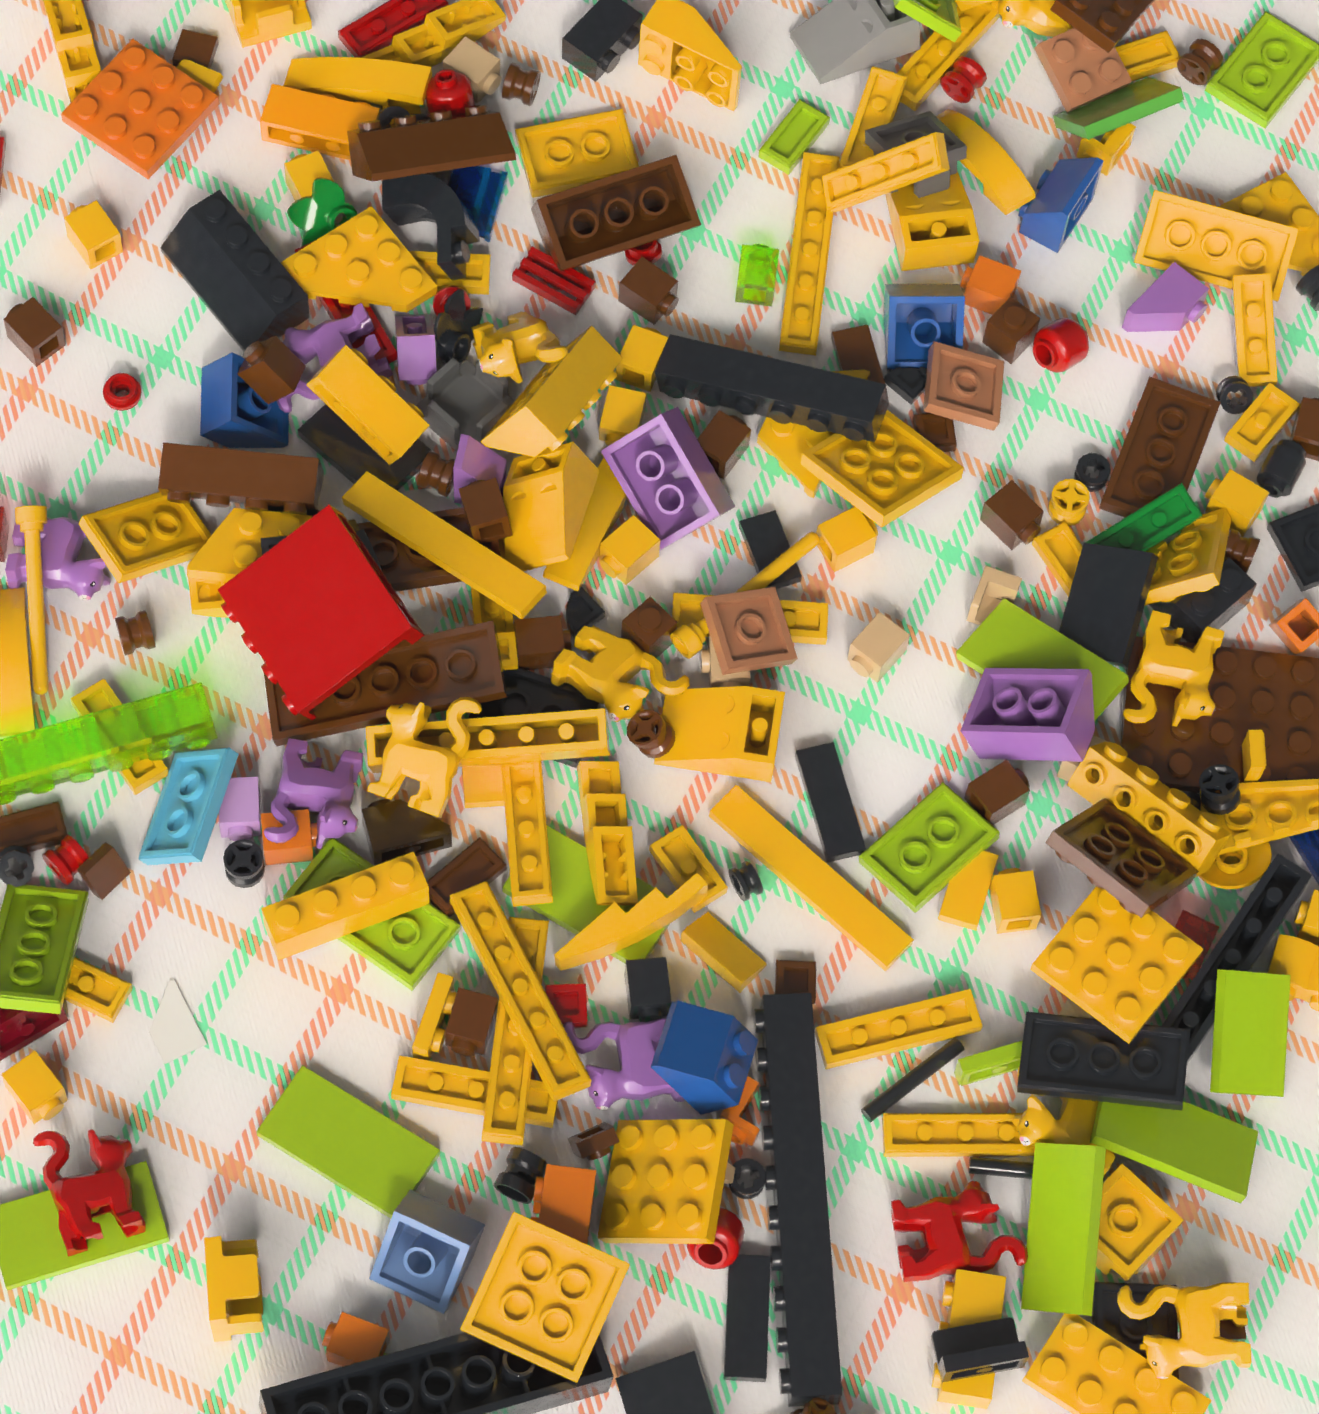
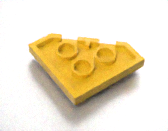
M1287 172L1218 206L1298 228L1299 231L1288 268L1301 271L1300 275L1304 276L1311 269L1319 265V216Z
M372 206L280 262L308 295V299L316 300L317 296L339 299V303L357 305L362 303L364 307L375 304L392 307V311L407 313L438 292L435 282Z
M1226 508L1202 514L1200 519L1180 530L1181 534L1177 535L1171 542L1167 544L1165 541H1162L1147 551L1154 553L1158 559L1145 605L1160 601L1169 602L1178 596L1195 591L1205 592L1220 584L1231 518Z

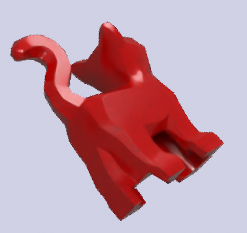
M93 1129L88 1130L90 1157L98 1170L88 1174L63 1178L59 1171L69 1159L70 1144L66 1137L57 1131H44L38 1133L33 1138L34 1146L49 1145L53 1148V1154L42 1168L43 1180L51 1192L59 1214V1231L68 1257L88 1251L86 1239L95 1238L99 1240L104 1238L100 1223L92 1221V1218L111 1212L127 1238L146 1231L143 1216L140 1215L139 1211L132 1209V1184L125 1169L127 1158L133 1152L132 1145L128 1139H117L112 1135L98 1137Z
M977 1181L967 1183L964 1190L955 1197H934L924 1203L911 1207H905L901 1200L891 1201V1217L894 1231L904 1233L923 1232L926 1245L921 1249H912L909 1245L897 1246L903 1282L930 1280L942 1274L952 1276L955 1274L956 1269L982 1273L993 1269L1004 1251H1010L1016 1264L1022 1266L1026 1264L1028 1259L1027 1248L1019 1238L1013 1235H1001L989 1242L982 1256L971 1254L963 1232L962 1222L977 1224L997 1222V1215L994 1212L999 1210V1205L992 1204L989 1193L985 1192Z

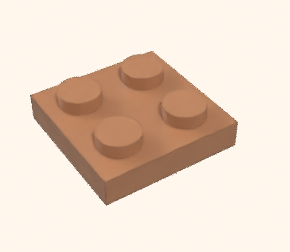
M1075 28L1045 40L1034 48L1067 113L1127 87L1132 82L1115 47L1107 53Z
M934 341L928 352L923 411L994 431L1000 423L1004 361Z
M775 587L708 596L700 603L722 675L790 665L798 659Z

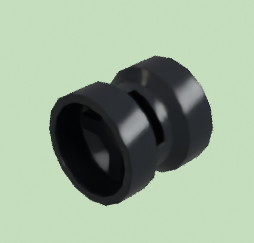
M513 1147L506 1158L508 1166L505 1172L499 1173L494 1187L501 1194L512 1200L529 1204L534 1197L536 1177H544L546 1164L548 1163L540 1156L528 1150Z

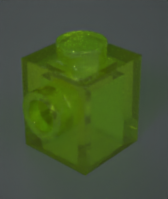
M742 244L735 302L772 307L779 249L770 248L763 244Z

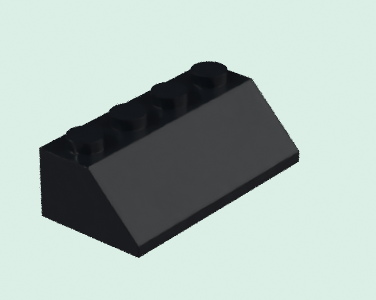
M221 190L216 191L189 208L160 247L161 252L243 352L253 342H263L275 335L279 338L285 334L289 327H296L309 318L308 295Z

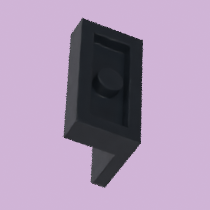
M1011 1317L937 1330L931 1335L941 1383L1023 1368L1029 1358L1025 1341L1019 1342L1014 1319Z

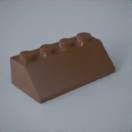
M487 105L465 107V114L452 115L451 110L433 111L429 113L430 119L416 121V115L399 116L394 118V124L384 126L380 125V120L358 123V129L347 131L352 174L372 182L516 160L515 150L500 112L487 110Z
M677 155L537 199L531 208L542 242L560 272L701 226Z
M163 442L158 489L162 495L167 496V501L189 504L191 498L205 499L206 505L226 508L229 507L230 502L245 503V509L268 511V506L284 507V513L306 515L307 510L317 511L324 470L319 458Z

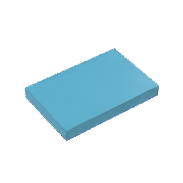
M219 748L175 753L138 859L146 865L202 862L239 755L231 748Z

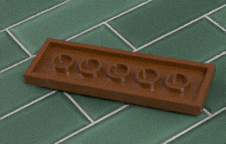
M493 620L426 634L413 645L406 640L401 641L314 707L312 710L317 718L313 721L301 714L296 716L292 714L282 701L281 697L285 692L279 683L273 684L264 673L272 740L276 747L286 745L289 738L305 741L366 728V726L389 723L386 713L391 705L408 703L418 706L422 702L431 707L430 714L446 711L450 704L460 697H471L479 703L507 698L497 630Z

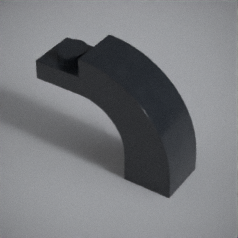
M429 174L382 180L383 211L397 226L421 221L436 223L437 264L452 281L466 278V263L470 260L467 244L480 242L479 230L473 214L452 188L439 178Z

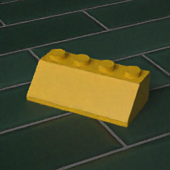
M590 326L566 346L568 354L565 358L557 362L545 363L485 435L481 443L488 448L536 457L547 447L553 452L568 438L569 435L565 430L570 431L584 418L585 414L581 410L584 409L586 411L601 397L597 390L600 389L602 391L617 377L614 369L623 358L593 326Z

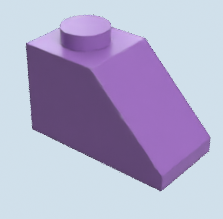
M1173 262L1127 309L1122 328L1127 332L1180 331L1189 321L1195 323L1203 315L1207 308L1204 302L1209 288L1176 262Z
M432 314L395 316L399 381H406L410 385L426 384L429 378L437 372Z
M461 434L453 468L454 503L462 504L459 488L468 486L477 480L493 478L497 479L503 497V486L507 478V460L471 436Z

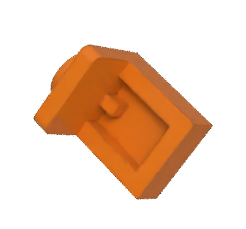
M747 1076L739 1105L724 1109L719 1119H727L734 1124L732 1142L743 1145L745 1142L753 1146L760 1129L744 1120L742 1116L754 1098L759 1082Z

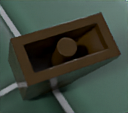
M381 799L372 802L367 808L361 809L362 824L374 866L413 851L416 856L452 847L450 825L425 812L409 807L408 803L401 799L395 801Z

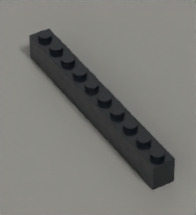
M811 993L763 995L760 1009H754L753 1020L754 1032L762 1033L763 1047L756 1048L757 1072L765 1073V1086H759L760 1111H767L768 1126H762L763 1151L770 1150L771 1165H765L764 1170L766 1176L765 1188L766 1190H773L774 1205H768L767 1219L768 1229L776 1230L777 1245L770 1246L771 1270L779 1271L780 1286H773L774 1311H782L783 1327H776V1346L778 1353L785 1352L786 1368L779 1369L780 1394H788V1407L804 1406L811 1399L818 1397L826 1400L831 1405L839 1404L842 1396L812 995Z

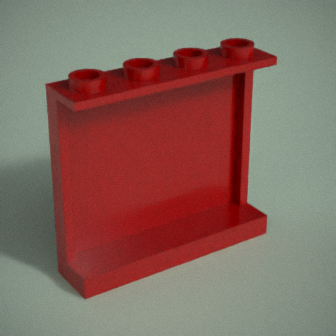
M330 504L218 589V592L225 601L221 604L223 611L232 622H239L245 631L241 635L242 640L254 654L259 653L265 663L261 668L268 679L275 685L279 683L285 692L281 698L286 707L295 716L301 714L312 721L317 718L312 710L314 707L397 644L406 640L413 645L425 636L344 514Z

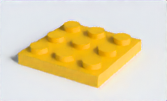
M889 410L886 411L875 442L867 440L854 441L842 434L835 433L803 452L800 465L880 527H884L962 479L964 469L963 466Z
M1095 887L1033 962L1030 970L1130 1044L1199 958L1203 948L1154 911L1140 918L1138 915L1126 911L1119 904V900L1105 889Z
M727 1119L618 1120L616 1134L619 1143L614 1144L597 1238L604 1243L714 1244L734 1124Z
M513 1211L460 1330L578 1383L630 1264Z

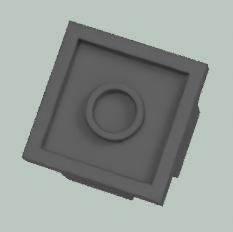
M931 111L865 130V143L873 150L874 155L934 132L944 133L950 170L914 183V194L918 198L947 190L950 187V175L957 173V161L966 159L967 146Z
M452 358L427 381V395L416 406L422 411L423 419L430 425L429 428L457 452L461 434L469 435L481 443V440L515 400L508 394V380L505 377H494L482 372L479 360L476 362V366L468 359L459 366V362Z

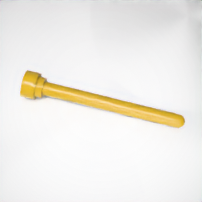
M38 505L21 506L15 508L16 525H20V532L24 533L32 685L33 691L37 695H44L47 693L49 686L40 532L44 531V524L48 523L47 507Z
M815 532L807 533L736 592L767 587L819 544L820 538ZM705 617L696 624L690 623L688 626L683 624L670 634L675 648L688 659L692 658L703 648L702 644L706 641L705 636L709 634Z

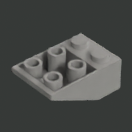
M832 0L790 32V38L819 83L824 84L920 50V22L896 9L893 0Z

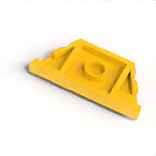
M867 370L831 371L868 380L870 371ZM766 417L759 431L757 443L769 455L774 456L778 460L779 466L788 475L792 474L804 486V492L809 497H815L822 481L800 465L803 452L835 433L829 431L816 432L804 425L791 422L782 424L770 417Z
M233 508L189 562L187 576L188 578L228 582L262 556L261 538L288 536L312 518V516Z

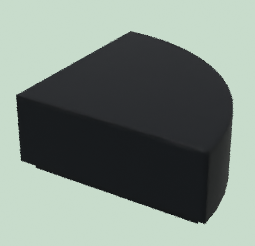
M895 368L884 376L885 384L912 405L925 391L927 368Z
M582 586L579 591L574 590L571 593L566 609L567 627L575 639V636L584 625L592 627L605 617V611Z

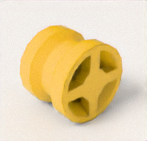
M1075 479L1059 481L1053 488L1048 504V513L1051 519L1057 524L1065 521L1068 526L1078 524L1084 518L1090 500L1087 487Z

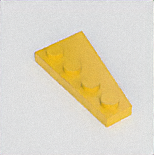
M1319 779L1239 783L1241 799L1238 807L1228 814H1213L1222 822V827L1231 833L1219 854L1319 829ZM1201 802V805H1200L1201 812H1208V811L1202 806V802Z

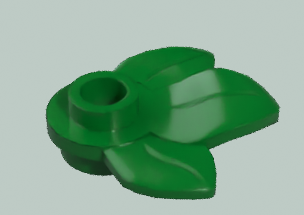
M326 178L314 179L312 197H303L296 200L287 210L292 223L306 231L303 235L301 247L319 239L358 215L356 209L345 201L343 189L337 183ZM342 213V220L334 224L335 218Z

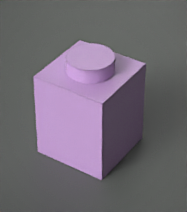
M258 777L230 778L219 810L221 838L228 837L230 840L236 841L250 840L252 836H261Z

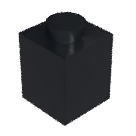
M666 957L626 960L624 976L629 1020L639 1019L640 1022H650L667 1016L672 1002Z

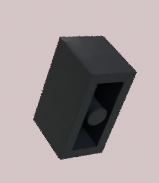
M599 0L562 38V59L596 82L605 72L608 74L615 69L620 56L627 49L632 50L638 45L643 14L623 0Z

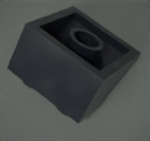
M1225 556L1219 585L1205 592L1195 591L1178 596L1169 602L1160 601L1149 604V606L1155 611L1171 615L1169 625L1173 629H1177V627L1182 628V638L1187 642L1197 643L1207 626L1219 629L1249 603L1257 583L1232 559Z

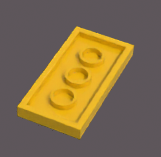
M1154 190L1134 263L1166 271L1173 262H1176L1199 281L1232 290L1233 275L1271 273L1272 300L1278 302L1299 229Z
M1064 1313L1022 1380L1073 1414H1204L1212 1401L1173 1375L1167 1379L1155 1377L1152 1367L1148 1364L1145 1357L1076 1314Z

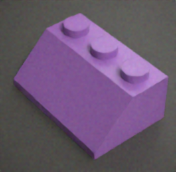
M678 407L658 415L601 450L641 522L660 539V550L736 507Z
M985 668L960 731L979 759L1083 762L1095 731L1092 673L1089 669Z

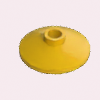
M1269 842L1219 854L1209 870L1199 875V877L1207 884L1222 889H1240L1250 886L1262 878L1272 862Z

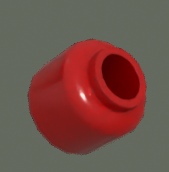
M445 69L437 72L430 79L425 98L428 113L451 110L452 115L465 114V107L475 105L472 84L466 75Z
M1060 318L1044 326L1035 334L1033 341V355L1037 363L1055 373L1064 372L1082 362L1089 351L1086 330L1076 321L1069 318Z
M720 1208L714 1244H687L691 1258L704 1268L713 1270L724 1269L732 1265L739 1256L744 1240L745 1230L742 1221L728 1209Z

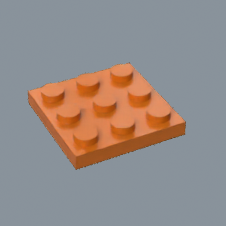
M132 39L66 107L61 116L64 123L149 180L215 110L220 102L218 95Z

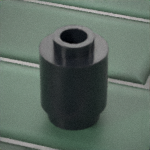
M1287 439L1280 440L1277 445L1271 447L1256 477L1260 487L1270 492L1268 496L1278 498L1291 494L1306 465L1305 449L1300 444Z

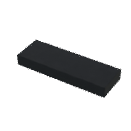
M834 742L796 750L795 759L826 862L861 855L866 850Z
M739 1254L734 1263L728 1266L724 1380L766 1382L771 1256Z

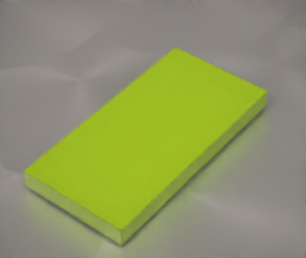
M1005 598L956 651L958 660L980 674H983L985 668L1089 669L1092 673L1094 721L1129 682L1126 673Z
M547 825L553 903L526 906L577 935L611 905H597L586 847ZM509 876L502 887V892L512 897ZM636 877L638 902L655 887ZM660 891L666 898L669 897V895ZM635 905L619 906L625 913H627ZM670 924L640 942L611 954V956L623 963H626V960L648 959Z
M330 838L285 893L283 900L368 869L374 865L337 839ZM431 904L337 939L413 991L459 933L461 925Z
M11 884L7 885L0 911V1008L61 1014L88 906V891L34 885L18 887Z
M303 1065L256 1131L257 1136L390 1219L394 1210L410 1190L416 1191L440 1155V1149Z
M1099 1101L1090 1143L1106 1147L1109 1151L1241 1204L1247 1197L1258 1131L1183 1101L1182 1110Z
M1035 1143L1026 1244L1028 1259L1024 1267L1021 1309L1092 1316L1106 1147Z
M147 1161L125 1167L132 1184V1209L139 1211L140 1215L143 1216L146 1231L127 1238L111 1212L92 1218V1221L100 1223L104 1238L99 1240L95 1238L86 1239L88 1251L69 1257L59 1231V1214L50 1190L0 1204V1268L7 1291L169 1242Z

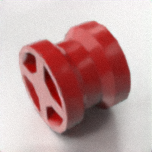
M961 56L954 62L953 70L946 72L940 82L944 92L949 97L960 103H968L975 94V88L982 87L987 80V76L979 63L971 58Z
M69 834L61 839V844L55 850L49 849L42 854L50 870L66 886L74 881V875L78 872L77 869L89 858L84 849Z

